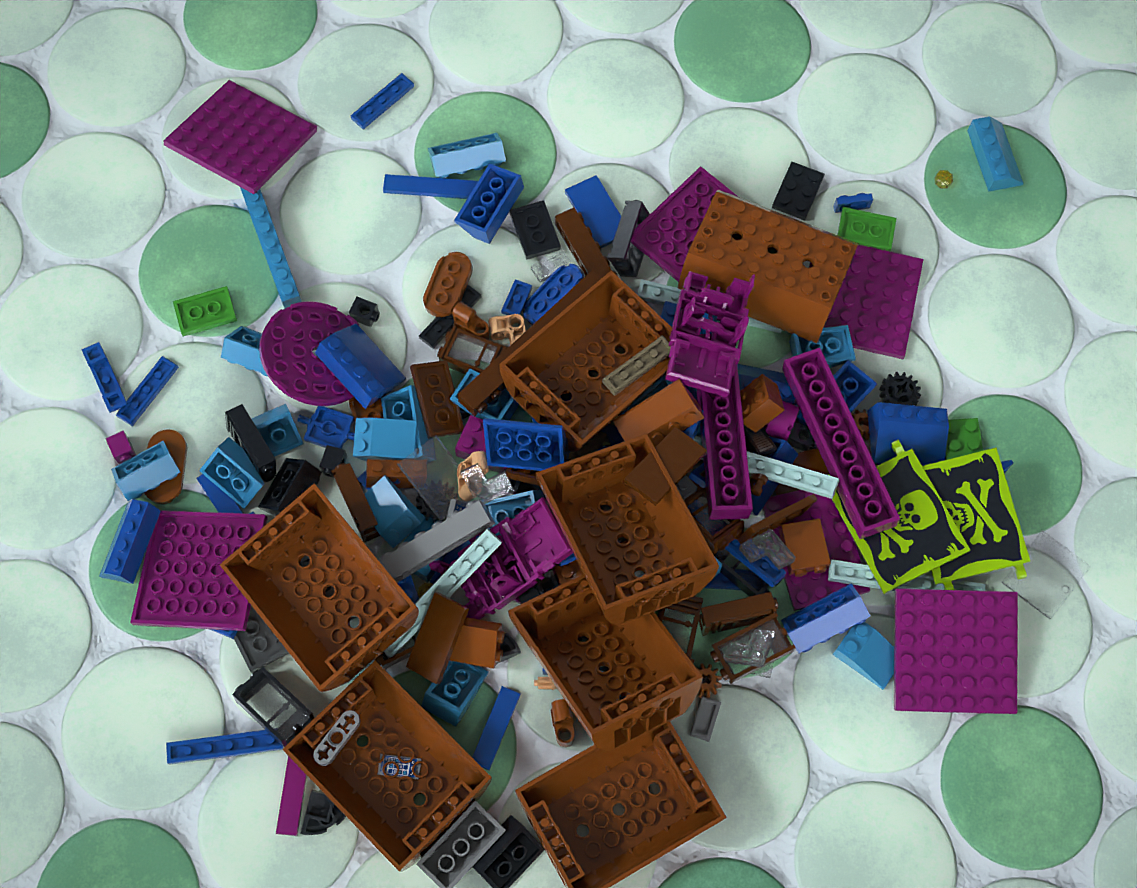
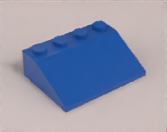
M357 323L333 333L321 341L315 351L318 358L365 409L406 380V377Z
M878 402L867 410L871 455L875 465H880L897 456L891 447V443L896 440L900 441L904 451L912 449L922 466L945 460L949 430L947 409Z
M483 419L487 466L542 471L568 462L569 448L563 426Z

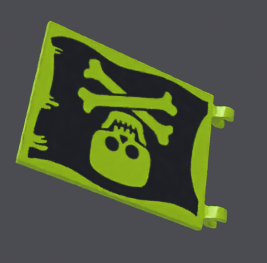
M899 440L891 443V447L897 456L876 466L900 517L896 527L859 539L837 489L832 499L883 594L971 551L912 449L904 451Z
M997 447L922 466L971 550L931 570L935 585L942 583L944 590H954L953 580L1011 566L1015 567L1018 580L1026 578L1027 573L1023 564L1031 561Z

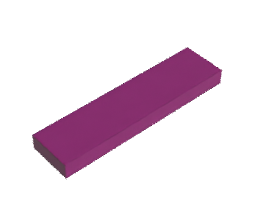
M289 756L276 834L298 836L307 775Z

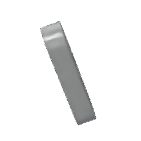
M349 710L344 712L314 751V759L319 765H329L358 729L360 717L355 711ZM352 716H355V724H349L346 727V730L349 731L348 734H346L343 729L338 728L340 725H342L343 728L346 726L347 721L345 719L347 717L351 718ZM336 732L343 734V740L339 744H334L331 741L332 735ZM327 742L333 748H336L334 752L330 748V750L327 752V755L329 756L327 760L324 758L322 760H319L321 758L319 753L321 751L325 752L329 748L327 745H325Z

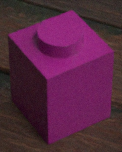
M124 430L105 438L118 464L136 456Z

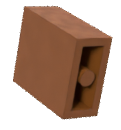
M820 518L781 525L779 534L789 575L795 574L796 577L806 575L807 572H825L831 562Z
M466 617L449 661L495 668L497 663L501 662L503 650H500V644L504 640L502 623Z

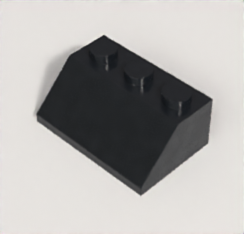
M286 458L258 508L277 516L314 483L317 485L322 471L307 460Z
M512 815L501 824L506 831L472 867L492 888H509L545 850L524 825Z

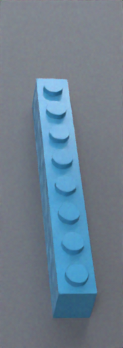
M240 187L284 309L290 307L291 304L302 302L261 190L259 189L255 194H252Z

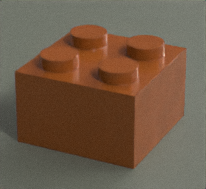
M761 374L744 389L740 390L743 424L755 433L784 411L778 385L764 374Z

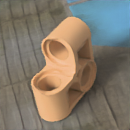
M519 314L495 316L488 320L490 335L493 340L509 338L511 345L526 332L524 319ZM515 323L521 324L519 327L512 326Z
M476 451L471 453L457 468L458 494L464 501H471L482 491V478L489 471L486 452Z

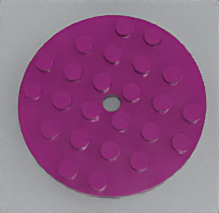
M299 302L279 310L265 326L259 345L262 366L273 384L289 397L315 406L337 405L354 397L312 352L317 349L321 341L333 333L356 323L359 326V323L350 315L346 316L338 311V308L328 304Z

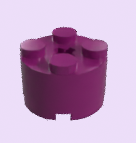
M782 400L784 411L766 424L763 429L768 436L787 441L800 408Z

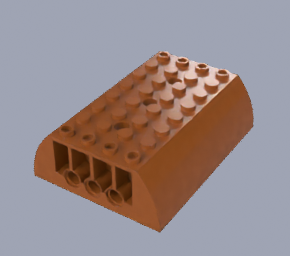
M717 190L687 253L678 289L685 290L683 288L684 281L689 271L707 276L705 288L708 284L711 285V290L716 291L717 287H720L721 293H726V289L731 285L734 278L748 282L754 274V286L748 295V302L745 307L749 309L748 317L817 343L859 243L724 191ZM739 234L742 236V239L735 240L732 238V235ZM773 247L777 250V253L771 254L767 249ZM809 261L813 266L807 268L803 265V262Z
M610 271L499 364L500 373L511 397L538 423L563 426L569 451H578L667 373L670 357L668 356L615 396L603 384L602 379L659 337L663 336L669 342L672 327L616 274ZM617 347H623L626 352L623 354H619L615 351V349ZM591 370H595L598 372L599 375L597 377H591L589 376L588 372ZM562 394H569L571 399L564 401L560 396Z
M647 434L536 472L537 481L605 618L609 622L621 625L691 598L698 594L719 569L718 562ZM651 451L671 487L670 492L656 506L624 482V478ZM608 505L611 507V510L603 511L600 507ZM620 537H624L628 540V542L626 544H621L617 541V539ZM636 571H643L645 574L642 577H637L634 573Z
M315 483L220 564L221 568L320 692L335 689L349 682L414 625L419 615L418 607ZM304 556L310 558V563L306 567H302L300 563ZM333 586L335 590L333 596L326 597V588ZM353 617H358L360 621L356 628L350 626V620Z
M584 574L508 610L511 621L593 743L601 750L612 752L684 714L700 690L703 676L657 615L652 612L621 625L609 622L605 618ZM580 637H586L589 640L586 642H580L578 639ZM602 666H606L609 668V670L606 672H602L599 670V668Z
M375 660L282 749L399 872H403L417 863L473 802H477L492 780V777ZM349 710L355 711L360 717V726L329 765H319L314 759L315 749L344 712ZM352 716L351 718L347 717L345 719L347 721L346 726L343 728V726L340 725L338 728L343 729L345 733L348 734L349 731L346 730V727L349 724H355V716ZM340 732L334 733L331 737V741L334 744H339L343 740V734ZM361 736H366L369 739L368 744L364 747H360L357 744ZM327 742L325 745H327L329 748L325 752L321 751L319 753V755L321 756L319 760H322L323 758L327 760L329 758L327 752L330 750V748L334 752L336 748H333ZM385 755L398 756L400 762L405 764L410 763L414 758H419L421 761L414 763L412 766V773L419 780L411 779L408 776L396 777L399 773V766L393 761L387 762L383 766V774L385 776L377 775L379 763L384 760ZM400 756L411 757V759L408 761H403L400 758ZM389 764H394L397 767V772L393 776H388L385 773V768ZM417 764H421L419 775H416L414 772ZM416 795H425L426 801L423 805H416L414 803Z
M670 721L612 752L601 750L594 744L515 790L530 824L566 888H609L727 818ZM652 783L660 786V792L656 795L649 792L648 788ZM614 805H623L625 809L624 814L620 816L614 814ZM578 826H587L589 829L588 835L584 837L577 834Z

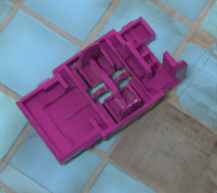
M689 271L684 281L683 288L685 290L681 289L669 341V346H671L670 360L665 379L673 382L680 379L686 386L727 397L730 392L732 376H734L736 365L740 360L744 334L749 323V309L745 307L747 306L748 295L754 286L755 275L753 274L748 282L734 278L731 285L726 289V293H721L720 287H717L715 291L711 290V285L708 284L705 288L707 276ZM704 313L708 314L709 319L703 318ZM712 316H717L716 320L720 322H714ZM701 328L706 330L705 338L699 337Z
M540 498L527 509L514 516L513 519L506 517L490 529L494 534L500 532L501 535L497 537L502 543L461 585V588L466 593L465 596L469 599V602L464 605L469 608L466 617L482 619L486 613L495 614V608L502 609L537 584V578L544 579V574L553 568L556 563L559 564L573 554L545 498ZM483 532L469 539V542L472 544L477 539L476 537ZM469 544L463 550L458 552L459 557L471 546V544ZM456 559L450 564L436 560L431 562L429 567L442 576ZM518 560L516 563L518 567L513 566L506 570L505 566L509 561ZM486 564L492 568L487 576L485 574V571L488 570ZM498 571L500 573V576L497 578L492 577L494 572Z

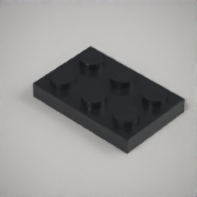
M791 161L772 208L805 221L825 174Z
M544 200L509 210L526 260L561 250L560 242Z

